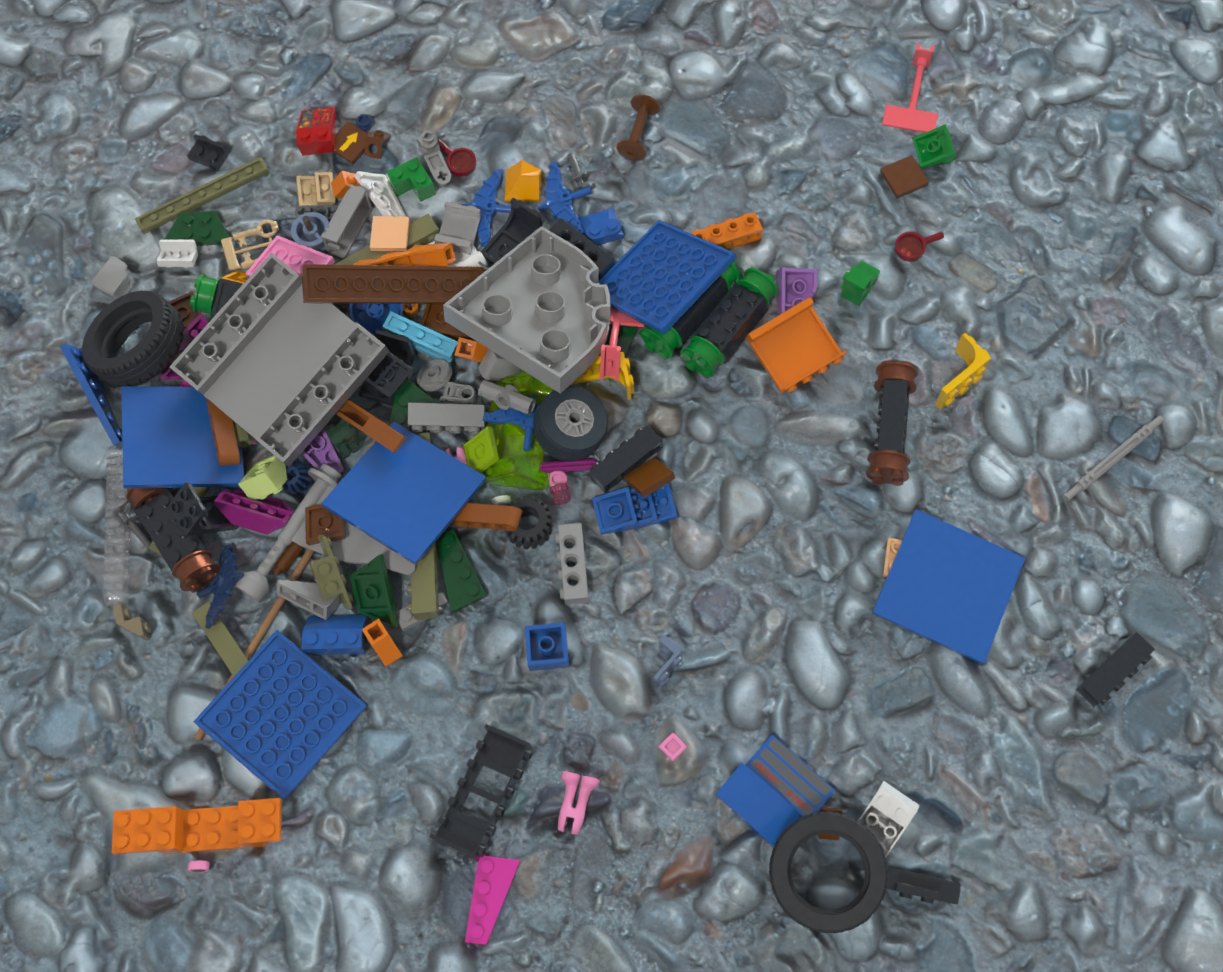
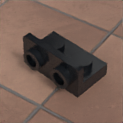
M194 134L195 144L187 154L188 159L219 171L228 157L225 145L219 141H212L204 135Z

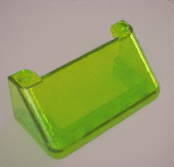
M524 370L501 378L496 383V385L501 387L512 385L518 390L519 394L531 398L532 394H535L537 406L541 404L546 395L554 390ZM493 400L491 402L490 413L499 410V407ZM488 422L487 426L493 428L499 460L481 473L486 477L484 484L537 491L546 490L549 484V477L547 473L540 471L544 449L537 442L534 432L532 434L531 450L524 451L525 430L521 429L519 425H512V423L500 425Z

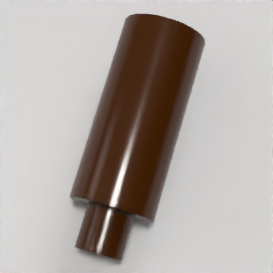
M292 542L275 563L276 567L272 573L279 576L282 571L286 572L303 551L304 547Z

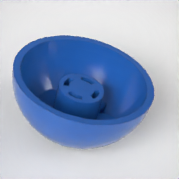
M349 304L350 319L360 324L374 337L376 330H383L382 326L390 311L400 316L403 315V304H372L370 307V304Z

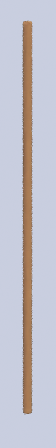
M373 440V441L371 442V444H370V446L368 447L367 451H368V450L370 449V447L376 442L375 440ZM306 550L289 581L298 580L315 551ZM279 596L244 653L248 660L252 657L286 599ZM231 674L230 678L228 679L227 683L225 684V686H226V685L231 681V679L234 677L232 674ZM199 728L194 738L201 741L205 732Z

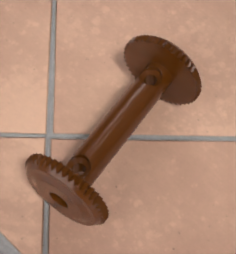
M644 94L632 97L631 107L638 112L629 140L619 141L616 147L622 157L632 161L641 160L646 156V150L639 144L648 115H656L660 111V105L657 100Z

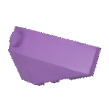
M782 267L776 271V286L779 291L776 296L778 316L809 297L813 299L817 290V269Z
M323 427L301 454L317 470L320 469L322 464H325L341 474L344 468Z

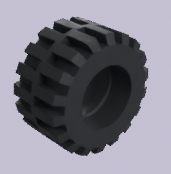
M524 496L523 500L517 498L515 503H509V506L522 510L521 518L524 516H534L539 519L538 524L530 530H522L520 528H517V531L505 530L512 544L515 543L516 547L519 548L522 545L524 549H528V546L535 549L537 544L542 546L543 540L547 541L549 539L548 534L552 533L553 527L548 506L544 505L542 500L539 499L537 501L536 497L528 499V496Z

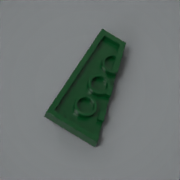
M454 529L442 534L437 539V545L450 610L454 614L486 598L487 595Z

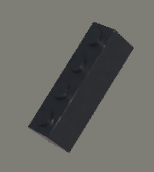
M649 425L639 428L632 438L625 439L618 449L610 451L604 460L596 462L591 467L590 478L606 494L624 479L623 476L641 466L663 448V440Z
M1134 633L1076 690L1093 707L1099 703L1103 706L1111 698L1110 692L1120 690L1125 685L1123 680L1127 676L1131 679L1139 671L1136 668L1141 663L1145 665L1153 658L1150 654L1155 649L1139 633Z

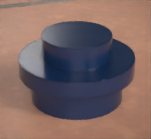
M361 114L357 117L356 126L363 131H368L373 126V120L367 114Z

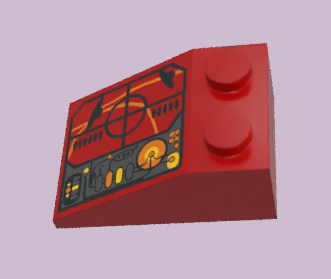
M327 107L302 110L296 129V144L302 156L334 152L336 108Z

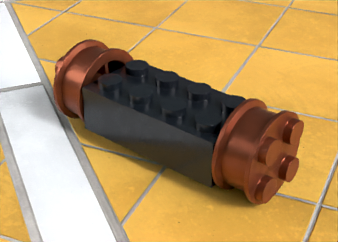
M882 361L876 367L875 372L878 380L874 383V388L880 392L881 404L878 405V415L880 416L876 428L878 439H875L876 451L867 456L870 466L866 471V476L876 485L886 483L901 486L903 482L909 479L907 466L910 464V458L905 455L909 395L916 391L917 386L914 383V379L917 377L918 371L908 361Z
M127 488L126 499L128 502L133 503L135 514L138 515L172 571V575L179 579L181 590L195 593L209 582H212L219 574L220 566L212 561V554L199 535L185 536L169 507L170 502L175 497L171 488Z

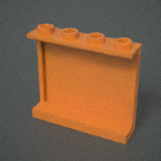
M811 297L750 332L745 338L781 394L786 391L788 394L793 392L801 382L803 384L808 383L813 379L812 376L818 373L821 375L829 369L827 366L832 363L834 366L844 360L843 356L847 353L846 350L843 352L840 350L813 309L812 305L814 302Z

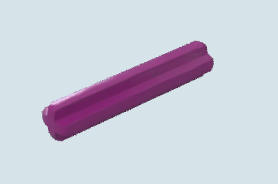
M582 459L575 462L540 463L541 473H552L553 471L591 470L596 460Z

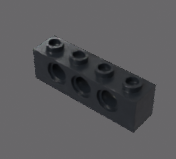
M562 218L549 229L550 232L564 240H569V243L582 250L591 260L596 261L594 263L599 269L598 280L615 265V260L612 256Z

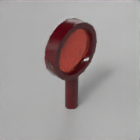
M438 140L440 149L448 155L447 165L452 174L463 177L473 173L476 169L477 161L475 154L468 148L452 150L442 140Z
M941 231L923 238L916 232H904L896 239L895 253L904 261H917L924 255L926 245L943 239L944 233Z

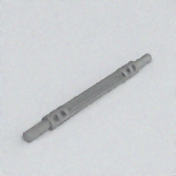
M1159 415L1148 425L1142 426L1128 440L1087 472L1080 480L1075 482V486L1065 493L1063 498L1069 501L1080 491L1087 489L1113 465L1153 433L1152 431L1164 422V418Z

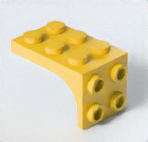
M966 333L961 335L955 351L966 362L968 368L941 389L935 404L940 410L944 406L949 407L956 400L955 397L959 394L961 396L964 395L972 383L976 385L983 378L982 375L987 370L991 360L989 353L977 345L975 339Z
M621 352L619 382L625 388L627 400H631V394H634L633 377L630 374L629 358H625L624 352ZM598 356L592 365L570 385L599 380L601 356ZM604 376V379H605V378L615 379V377Z

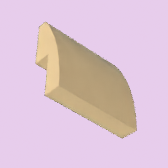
M315 172L314 176H296L298 206L335 204V197L331 186L333 181L332 172Z

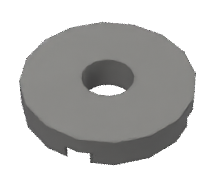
M434 359L426 363L427 366L425 368L422 367L417 375V382L423 390L435 391L443 387L450 380L452 367L444 359Z

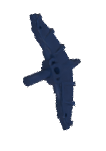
M231 545L224 546L220 554L221 569L215 579L212 580V584L197 592L199 598L214 593L213 601L206 615L205 628L207 629L211 628L212 625L215 626V620L220 612L224 611V605L228 597L232 596L231 590L234 583H237L244 577V573L236 574L238 564L235 563L236 554L232 553L233 547Z

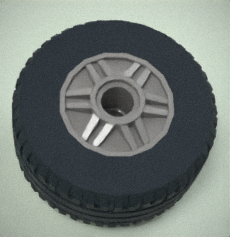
M569 386L561 393L553 390L545 396L535 413L533 420L535 438H537V442H539V445L546 453L558 460L575 462L585 459L597 450L607 434L608 415L606 414L605 407L593 393L580 387Z

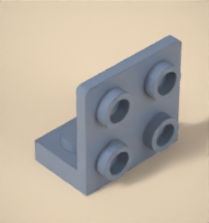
M665 635L659 639V654L667 662L653 677V684L656 689L660 685L662 687L665 686L670 679L669 675L673 670L676 672L683 664V650Z

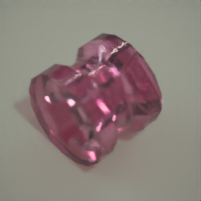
M566 483L550 487L549 491L553 495L552 502L554 505H563L571 501Z

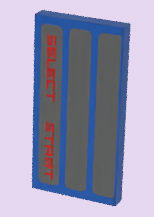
M773 735L745 764L802 817L816 813L835 792L827 782Z

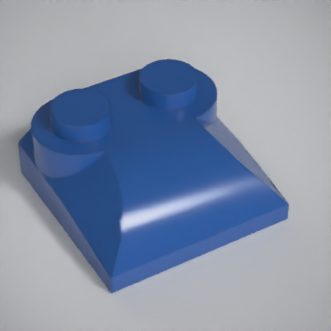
M613 207L579 217L585 236L597 246L624 238L621 223L617 219Z

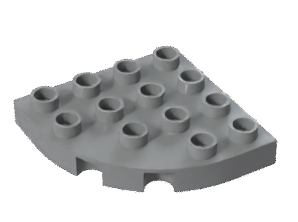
M541 226L443 305L445 322L561 393L592 365L601 353L602 345L606 343L610 324V294L607 284L600 285L598 283L599 269L584 252Z

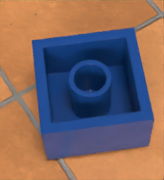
M565 623L525 626L529 671L569 668Z

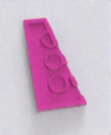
M490 856L480 857L477 863L465 942L481 945L488 944L506 895L520 865V860Z

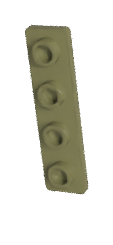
M319 535L317 537L324 557L309 562L321 597L323 600L340 594L343 607L351 610L353 609L351 605L353 599L351 594L345 589L346 580L343 574L339 573L338 567L340 564L337 557L332 554V542L329 537Z

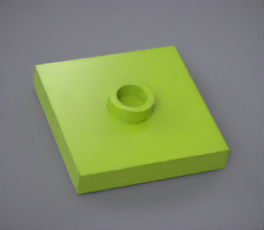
M489 426L463 445L467 466L479 473H482L499 460L493 428Z

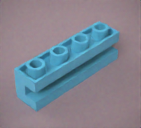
M390 311L382 326L383 330L397 336L404 335L411 341L413 349L434 359H444L451 364L455 357L457 341Z

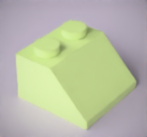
M275 455L255 463L238 485L248 498L252 500H263L271 493L275 495L283 489L282 486L287 481L286 464Z

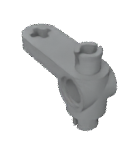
M425 131L417 139L419 150L435 184L445 187L451 182V173L441 154L436 135L431 131ZM440 174L446 176L445 181H443L442 179H438L440 178Z

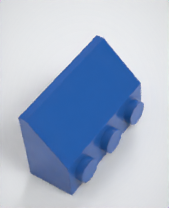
M339 615L330 616L327 620L319 616H308L302 634L303 652L307 655L366 654L367 637L362 629L367 626L368 616Z

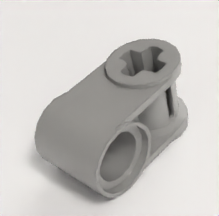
M447 382L443 386L445 389L443 396L440 397L441 403L477 404L478 398L472 386Z

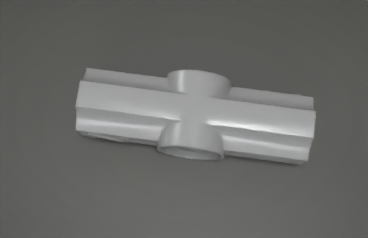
M483 380L478 389V395L495 401L497 406L504 410L511 407L531 415L536 405L535 399L519 394L518 390L512 385L501 387Z

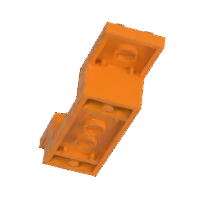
M282 799L238 801V806L189 810L171 806L114 811L112 854L155 851L162 854L266 847L269 842H281Z

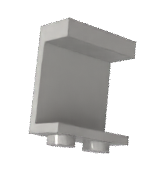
M445 202V214L440 232L435 236V244L452 243L454 252L471 255L481 219L480 209L471 205L463 206L457 202Z

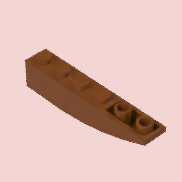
M349 399L335 414L393 453L397 452L406 439L405 436Z

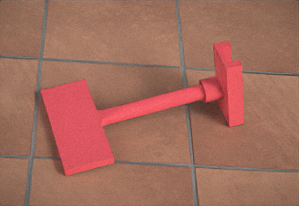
M917 43L912 65H915L917 70L909 108L886 105L882 122L883 126L923 133L935 129L938 113L916 110L923 71L926 67L929 68L934 45H931L930 50L920 48L921 43Z
M610 307L612 330L609 345H602L600 379H604V376L615 377V381H619L621 347L617 346L620 325L644 327V324Z

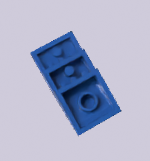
M669 483L645 498L634 489H629L628 487L592 498L601 535L642 528L678 518Z
M744 763L738 766L715 794L771 847H774L780 834L791 823L802 817Z

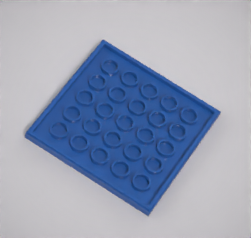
M658 220L598 283L600 285L607 284L611 308L665 334L734 262L737 256L734 252Z
M121 386L123 488H180L187 482H190L192 487H240L238 483L244 477L242 447L238 446L239 465L219 466L206 397L194 387Z
M393 422L390 427L406 437L397 452L393 453L376 441L321 504L322 507L409 562L417 565L484 484L486 477L398 423Z
M915 509L871 614L983 665L989 654L1025 558Z
M276 630L193 722L286 801L368 706L280 631Z

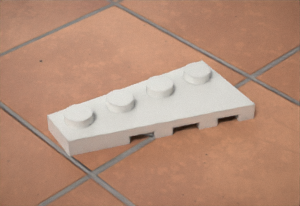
M357 171L355 178L367 191L368 196L383 216L406 217L386 175Z

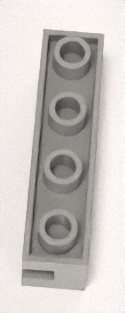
M408 403L407 429L412 432L420 433L423 430H430L432 433L449 431L450 433L457 434L461 433V431H468L470 434H478L484 429V405Z

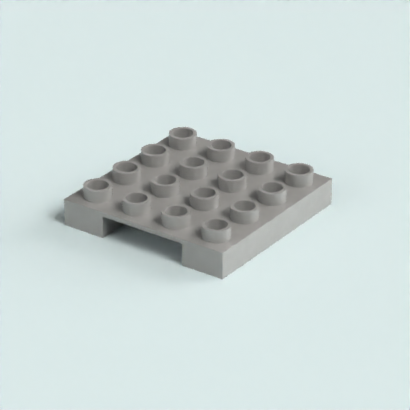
M270 253L172 363L170 368L240 425L279 460L290 467L390 351L381 341L360 324L353 322L334 305L303 303L302 278L273 253Z

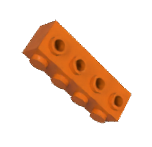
M753 212L750 214L745 213L735 219H727L719 224L709 225L701 230H694L690 234L729 250L762 239L763 228L756 213Z

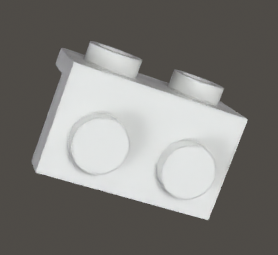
M195 240L159 241L161 252L157 258L158 267L188 268L194 266L198 257Z

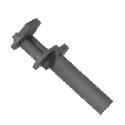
M569 153L568 159L576 177L570 179V183L574 184L575 187L573 191L575 192L590 187L591 190L596 187L595 183H592V186H590V184H584L583 179L591 175L590 171H587V174L581 172L574 153Z
M127 501L112 512L111 518L115 517L120 523L119 527L128 525L142 544L148 547L152 542L134 521L138 515L128 518L123 512L124 506L129 503ZM119 513H121L124 516V518L126 519L125 521H123L120 518V516L118 515Z

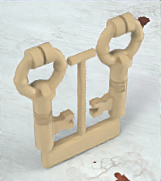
M265 219L254 229L232 234L233 237L221 240L230 271L240 269L241 267L243 270L248 269L255 263L257 259L251 260L250 253L248 252V255L243 254L245 262L239 265L236 254L268 246L273 241L271 237L279 231L276 221ZM270 224L272 232L268 234L263 233V225ZM256 235L269 238L270 241L237 251L234 250L232 243L233 238L234 241L239 240L240 247L243 248V245L247 246L245 238Z

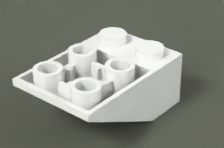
M883 781L858 821L875 835L883 848L886 858L920 805Z

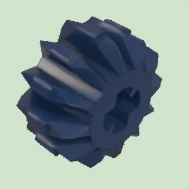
M295 461L290 467H287V481L283 484V489L296 495L298 492L304 493V488H309L307 484L312 481L308 474V466Z

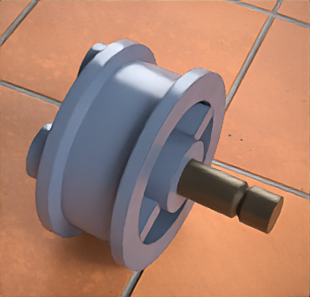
M304 213L297 217L292 224V238L299 245L324 253L327 249L321 235L326 233V228H329V221L320 213Z

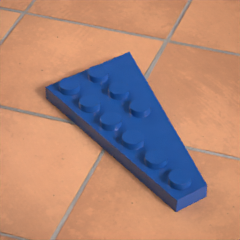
M67 343L60 346L114 446H121L122 429L119 427L105 395L104 385L84 362L82 348Z

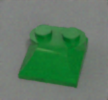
M946 124L912 138L921 169L939 163L949 164L957 157Z

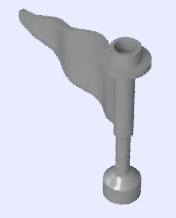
M322 464L319 470L310 468L308 474L315 480V483L279 533L278 540L256 571L243 572L244 577L234 584L236 589L261 603L269 591L266 576L286 547L291 545L292 542L324 555L320 543L314 545L306 544L305 507L320 505L338 485L342 476L330 466ZM346 521V539L331 541L333 545L331 549L332 554L337 557L338 561L351 564H367L376 556L383 554L387 570L408 576L412 575L416 570V565Z

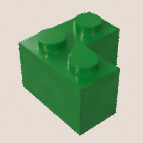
M418 157L386 172L388 181L397 197L412 189L420 202L436 195L433 182Z
M860 261L858 266L854 265L851 270L845 272L842 278L844 281L840 287L842 289L841 297L860 307L877 282L880 270L863 261Z

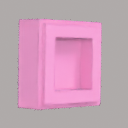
M672 733L659 746V749L674 762L687 749V746Z

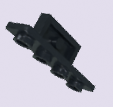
M888 867V885L886 889L899 892V897L912 899V895L921 897L920 901L933 904L934 900L957 905L961 883Z

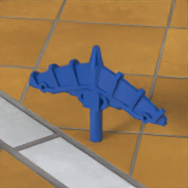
M552 162L548 166L550 168L549 174L545 177V181H547V186L544 190L546 201L537 206V209H550L554 218H562L581 234H585L579 217L574 213L572 200L592 194L591 188L587 187L570 193L562 183V175L557 162Z
M502 169L493 170L492 176L487 181H483L484 185L478 192H475L473 202L461 204L463 206H475L480 209L481 219L476 235L481 240L479 244L482 247H485L491 240L490 223L492 218L496 216V212L510 213L511 206L497 205L495 201L496 191L501 183Z
M532 394L531 398L536 400V395ZM536 403L531 415L511 407L507 410L499 408V410L492 413L485 412L483 421L500 425L506 423L519 425L521 429L525 430L523 450L530 451L532 434L534 432L533 420L539 406Z

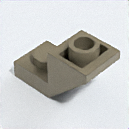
M121 603L113 606L116 624L146 641L150 640L149 633L151 628L148 621L143 620L140 616L132 619L129 608L124 607Z

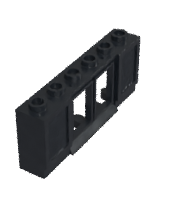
M487 724L484 727L487 733L483 741L479 740L476 744L478 751L474 759H469L467 762L468 771L465 777H460L457 782L459 789L455 797L451 796L448 800L450 807L446 815H441L438 820L440 827L436 835L431 833L429 836L434 842L476 862L479 861L480 857L484 856L489 838H492L495 834V825L498 819H501L505 813L506 807L504 806L507 800L513 797L515 792L514 786L517 780H521L524 773L523 768L533 755V748L529 742ZM482 766L510 777L501 798L473 786ZM469 792L497 804L488 824L460 812Z

